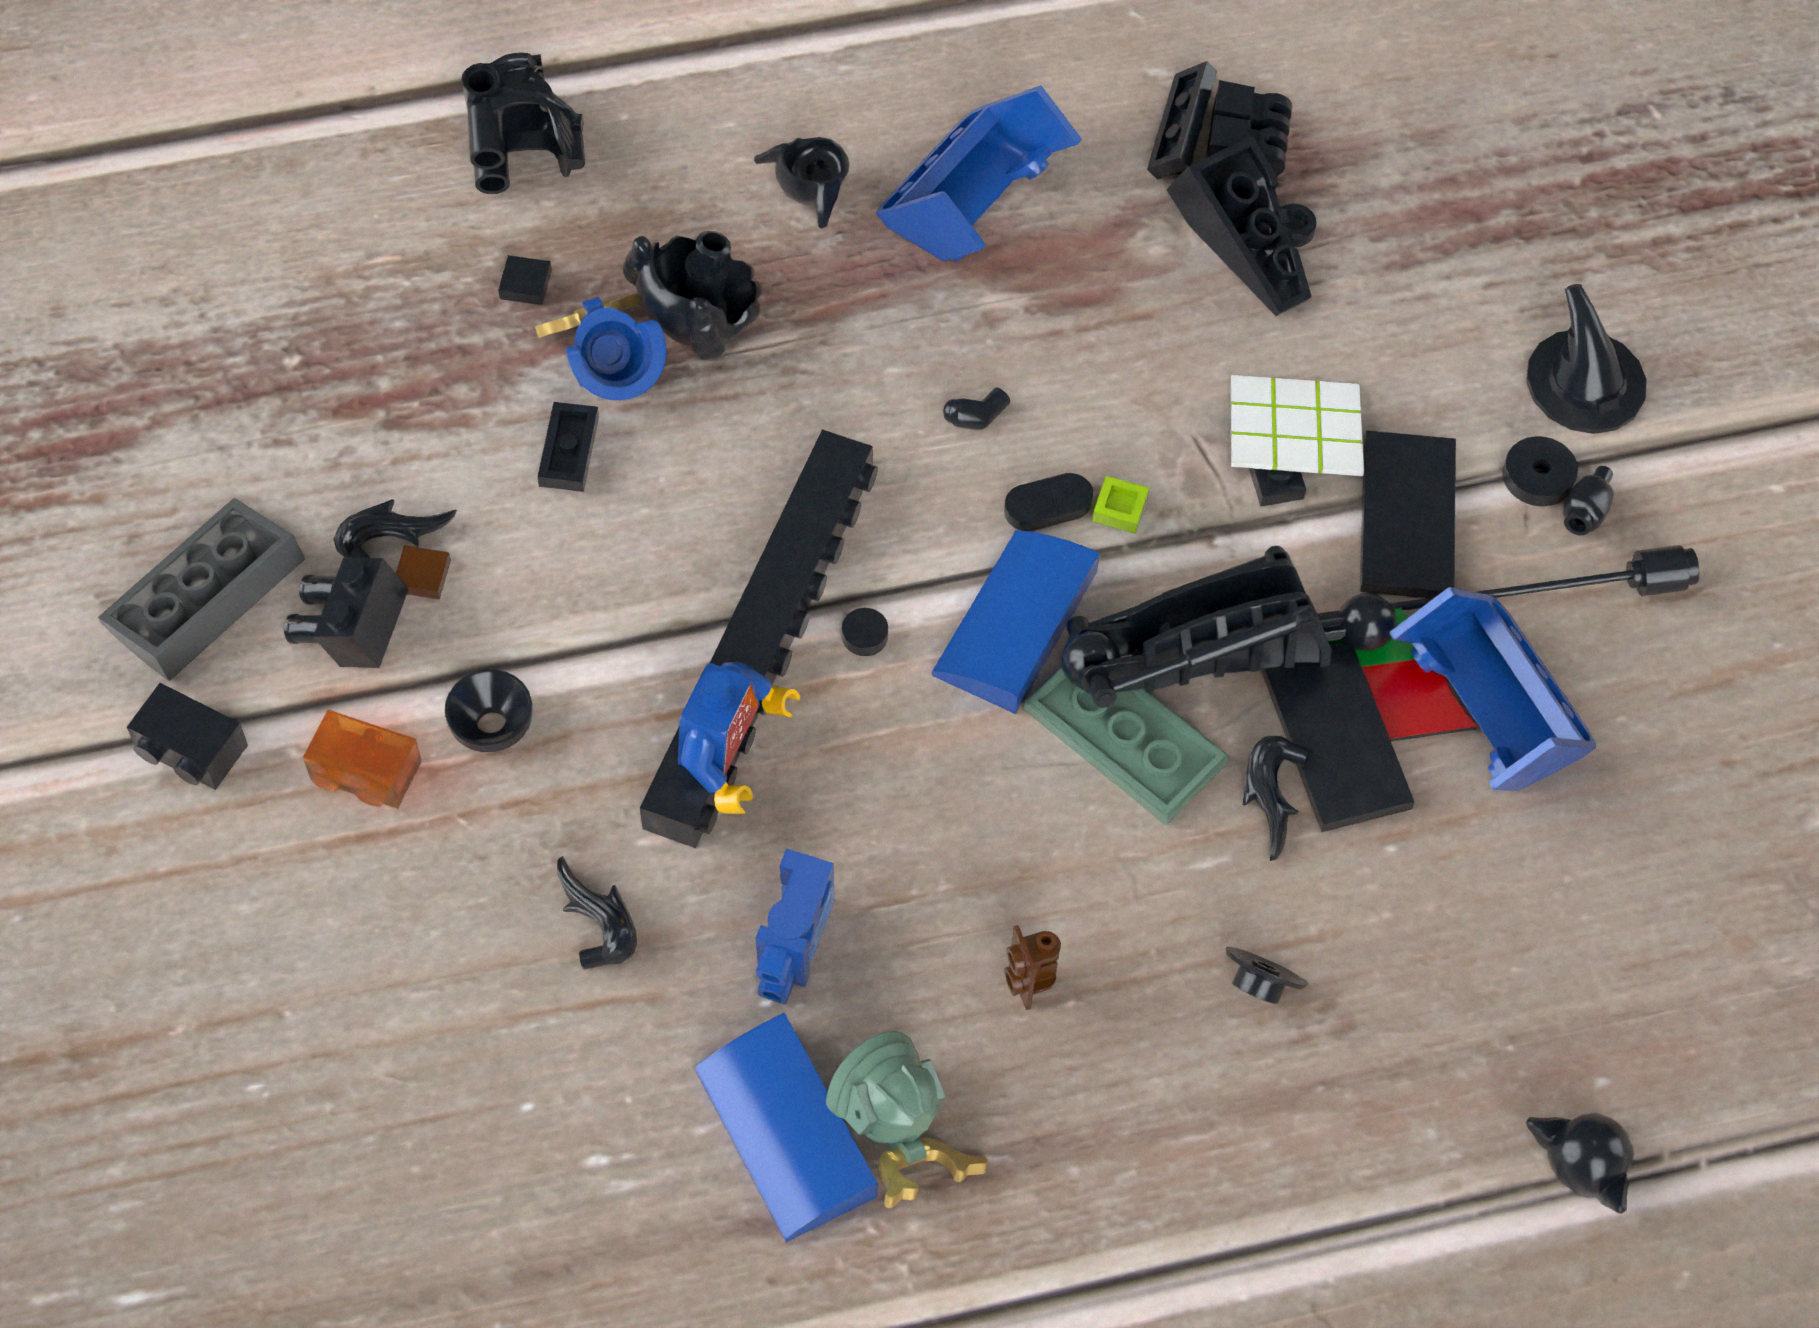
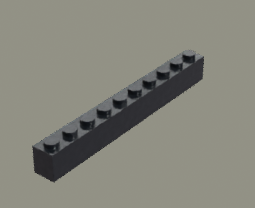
M822 429L710 663L718 666L728 662L745 663L768 678L772 685L777 675L781 677L785 675L792 657V650H789L794 638L801 639L806 631L810 613L807 610L811 601H819L824 592L827 582L826 569L829 563L836 564L841 556L844 546V538L841 537L846 527L853 528L857 522L861 510L859 499L863 490L870 492L875 483L878 466L873 465V446ZM762 700L759 701V707L726 773V783L728 785H734L738 771L735 764L740 753L747 754L753 744L756 734V728L753 725L758 715H766V712L763 710ZM678 727L640 806L642 829L696 848L702 834H710L713 830L719 811H717L715 806V792L709 793L684 766L678 764Z

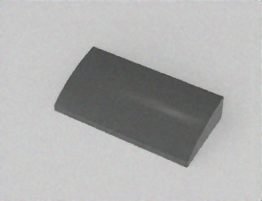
M233 498L98 616V619L131 652L170 681L302 563L305 558L294 535L238 499Z

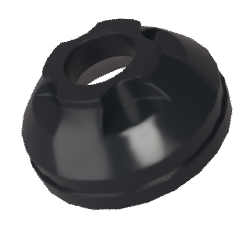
M496 669L481 670L463 677L453 686L445 702V717L451 733L463 746L479 752H497L513 746L523 738L532 720L533 704L527 687L516 676ZM488 713L500 714L506 720L504 726L494 733H487L479 729L478 722Z

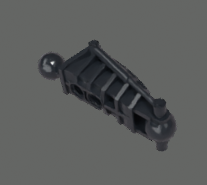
M1275 545L1268 548L1262 557L1165 591L1161 595L1137 606L1089 623L1088 619L1084 616L1071 618L1067 623L1069 638L1062 654L1061 663L1067 679L1079 689L1091 694L1096 706L1105 708L1111 706L1116 701L1117 692L1138 689L1152 692L1154 689L1164 688L1176 683L1183 686L1189 684V680L1211 673L1215 678L1224 677V673L1259 671V669L1279 666L1294 668L1295 662L1318 663L1320 667L1330 666L1332 650L1328 641L1343 639L1358 651H1374L1383 647L1391 640L1392 636L1389 632L1397 627L1394 608L1387 600L1376 593L1357 594L1349 598L1341 606L1339 613L1318 615L1310 597L1304 590L1290 555L1283 547Z

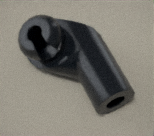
M994 388L982 401L965 398L951 399L944 405L943 416L947 422L952 423L954 426L982 430L1010 404V398L1002 389Z

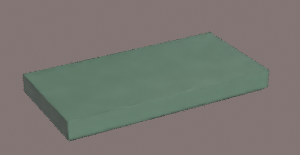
M1061 666L1024 701L1023 710L1163 824L1167 825L1228 764L1230 757L1228 754L1150 692H1145L1144 689L1117 692L1116 701L1109 707L1101 708L1095 705L1091 694L1079 689L1067 679Z

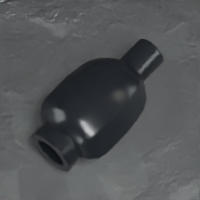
M1597 467L1593 475H1587L1580 479L1569 493L1563 506L1564 525L1569 532L1575 535H1586L1590 531L1597 529L1604 521L1614 496V491L1609 484L1613 477V471L1609 467Z

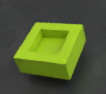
M1106 476L1093 512L1092 522L1136 534L1150 488Z

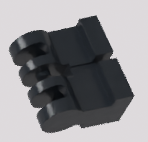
M1219 80L1212 110L1206 158L1253 136L1275 171L1276 176H1279L1283 173L1286 164L1285 153L1288 148L1287 137L1290 132L1289 121L1292 116V102L1282 94L1254 93L1255 87Z

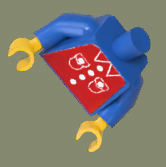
M728 662L721 666L708 663L679 721L678 764L684 766L709 793L715 792V806L717 811L722 814H745L739 801H752L753 793L747 785H728L726 783V773L759 707V701L762 700L763 710L768 714L792 717L793 715L787 712L785 708L786 699L797 701L800 699V695L796 690L772 686L768 678L741 662Z

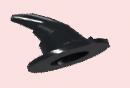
M1573 284L1565 288L1571 326L1568 331L1556 332L1538 344L1528 360L1526 383L1533 402L1549 419L1570 430L1591 434L1615 431L1634 420L1646 399L1647 379L1639 360L1623 343L1608 336L1582 285Z

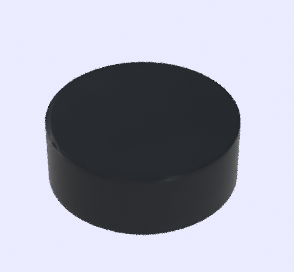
M1287 204L1280 207L1281 209H1286L1290 222L1286 225L1291 245L1293 247H1301L1308 244L1314 237L1317 224L1314 213L1309 208L1300 204Z
M858 608L851 611L842 623L843 644L850 652L859 656L877 654L886 646L888 641V622L879 611L871 608Z

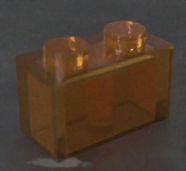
M331 710L326 711L303 756L310 780L318 787L330 792H336L340 789L355 794L358 799L368 805L380 807L384 804L396 809L399 808L422 762L415 738Z

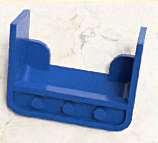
M1042 85L989 103L966 115L882 203L876 211V215L888 229L941 261L952 259L953 262L959 261L967 254L981 251L986 246L972 225L1003 191L1016 179L1026 176L1030 180L1041 174L1049 165L1046 159L1053 152L1078 145L1082 138Z
M1448 587L1389 632L1394 640L1413 644L1415 648L1411 650L1412 655L1424 671L1430 672L1433 670L1440 675H1446L1494 747V750L1490 752L1492 763L1488 766L1493 777L1488 783L1493 790L1520 791L1580 760L1596 748L1592 734L1510 613L1495 597Z

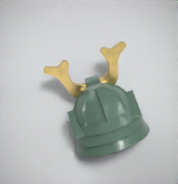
M897 1031L880 1033L857 1046L844 1059L835 1072L826 1097L828 1109L835 1116L846 1119L859 1135L865 1134L868 1140L876 1144L890 1143L888 1150L881 1154L878 1166V1174L887 1188L884 1200L886 1208H893L901 1200H915L917 1197L919 1185L905 1178L899 1172V1169L924 1160L935 1161L948 1168L956 1182H963L967 1175L984 1174L988 1159L985 1157L963 1154L939 1140L918 1138L924 1131H929V1125L940 1111L939 1104L946 1096L930 1059L920 1061L918 1052L910 1037Z

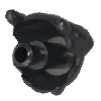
M705 231L700 233L696 240L676 235L662 247H659V242L651 243L645 236L635 238L633 247L624 261L623 274L630 284L636 286L640 305L651 320L657 321L663 333L672 340L692 347L700 359L709 360L721 356L725 352L726 343L736 338L758 317L760 304L757 299L762 293V286L758 281L751 280L754 277L752 266L746 262L731 258V243L722 233Z

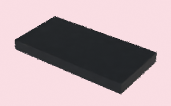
M1366 430L1363 451L1360 592L1420 598L1436 597L1448 587L1454 588L1456 439Z
M1346 642L1330 645L1332 650L1330 666L1320 667L1318 663L1295 662L1294 668L1279 666L1261 669L1286 739L1313 751L1309 765L1306 768L1297 765L1321 832L1412 810L1414 806L1413 796L1356 651Z

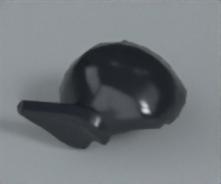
M823 137L796 138L790 143L779 144L754 157L756 164L775 162L776 179L785 195L803 205L815 204L818 227L821 229L827 227L832 209L838 198L840 186L847 176L850 166L848 156L840 144L830 138Z
M1598 1113L1582 1114L1573 1120L1561 1117L1528 1118L1526 1121L1528 1129L1539 1145L1547 1150L1550 1167L1563 1185L1578 1195L1597 1198L1602 1205L1617 1213L1622 1214L1627 1210L1629 1182L1626 1172L1632 1164L1634 1151L1628 1133L1618 1122Z

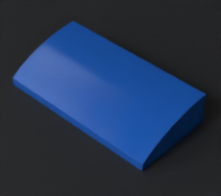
M1016 530L932 671V676L1016 714L1067 626L1068 621L1094 579L1098 570L1100 553L1055 536Z
M785 1012L734 1039L695 1067L702 1085L785 1242L877 1198L878 1182L843 1118L835 1116L826 1105L828 1091Z

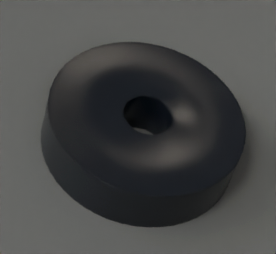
M1533 436L1522 439L1511 447L1503 466V480L1510 493L1520 501L1533 506H1552L1568 497L1577 479L1578 465L1573 453L1561 442L1548 437ZM1534 469H1542L1546 474L1537 473Z

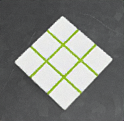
M1231 375V467L1363 476L1364 461L1359 384Z

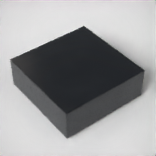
M508 255L498 289L500 299L543 305L552 272L551 261Z

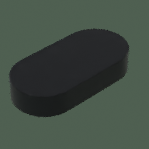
M1064 473L1022 484L1008 492L1005 498L1004 515L1011 526L1022 531H1033L1075 520L1085 516L1091 509L1093 488L1085 477L1075 473Z

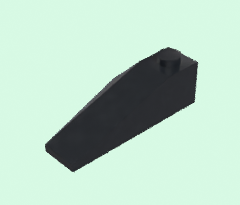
M1253 136L1188 166L1166 190L1195 233L1275 316H1278L1306 302L1312 295L1299 251L1291 245L1286 225L1290 221L1286 209L1280 208L1275 191L1279 186L1275 171Z

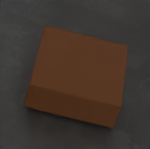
M404 545L396 574L409 589L407 595L440 600L451 562L450 554L444 551Z

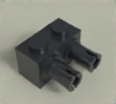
M343 558L336 576L305 575L301 580L304 583L312 584L299 585V595L302 602L306 605L325 604L321 615H288L286 618L288 622H297V624L284 623V635L287 642L290 644L319 643L339 667L380 668L409 590L383 558Z

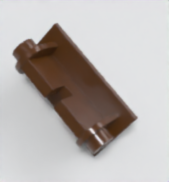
M1019 925L1013 927L1012 944L1006 949L1009 966L1004 968V973L1011 994L1013 996L1020 994L1026 1010L1031 1009L1033 994L1046 991L1055 984L1061 942L1058 936L1050 931H1041L1023 937Z

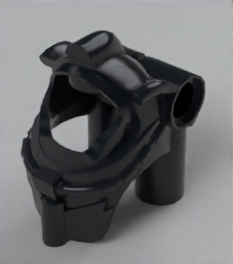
M511 53L491 63H477L466 68L462 74L461 81L468 112L470 162L474 165L475 187L477 190L485 194H498L509 188L508 153L513 151L545 150L553 153L558 160L560 172L564 177H569L571 170L581 169L585 166L582 134L584 127L583 115L576 113L565 101L552 92L550 85L545 81L541 54ZM541 106L544 107L548 112L543 111L541 109Z

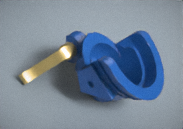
M637 293L613 301L609 299L603 302L600 297H596L582 302L583 308L574 311L572 315L535 326L538 338L578 326L574 345L565 348L570 368L580 387H584L592 394L607 400H628L645 393L656 383L665 365L666 341L660 324L653 319L637 323L627 313L622 312L640 305Z

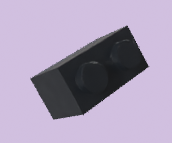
M162 683L158 684L127 726L134 743L133 749L143 760L153 765H158L159 762H162L172 767L174 772L184 781L192 785H198L201 782L215 790L248 746L240 722Z

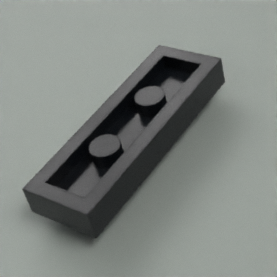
M1208 61L1174 75L1147 170L1157 180L1184 171L1193 161L1194 151L1217 71Z

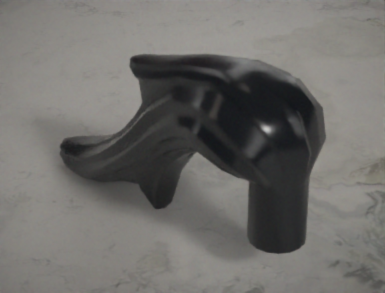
M394 499L357 512L345 519L336 531L333 538L336 550L345 558H371L361 546L366 541L376 537H397L407 540L418 547L419 536L446 526L455 517L457 510L433 516H405L392 511Z
M1266 736L1255 744L1249 756L1243 797L1244 806L1255 800L1266 814L1270 828V861L1276 860L1282 853L1287 834L1288 816L1298 814L1299 812L1282 795L1277 780L1278 770L1284 760L1306 768L1313 755L1311 749L1290 742L1282 736Z
M563 856L560 857L557 861V873L562 887L570 900L563 908V911L586 915L595 920L603 931L602 946L580 950L579 958L582 968L586 970L608 964H621L631 958L637 946L636 928L616 885L611 887L608 896L592 892L574 876Z

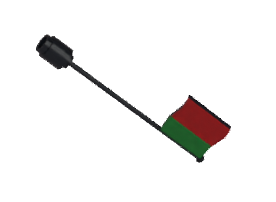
M1681 545L1638 550L1634 552L1632 561L1627 562L1626 571L1476 591V593L1500 598L1627 580L1631 588H1636L1640 596L1685 591L1689 585L1698 583L1700 575L1699 562L1693 548L1684 549ZM1435 597L1390 603L1395 610L1397 626L1408 618L1404 613L1405 610L1420 609ZM1338 610V611H1331V612L1317 613V614H1318V615H1325V614L1339 613L1340 610ZM1391 638L1386 645L1374 651H1358L1355 649L1391 741L1476 730L1478 728L1454 698L1444 675H1440L1433 670L1426 672L1419 666L1411 652L1415 648L1412 643L1397 641ZM1343 639L1331 640L1328 642L1329 645H1334L1345 641Z

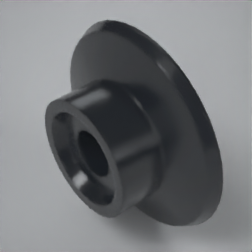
M1226 947V955L1240 965L1232 984L1251 996L1269 1003L1278 1004L1285 986L1304 989L1308 985L1306 980L1283 966L1251 952L1235 947Z

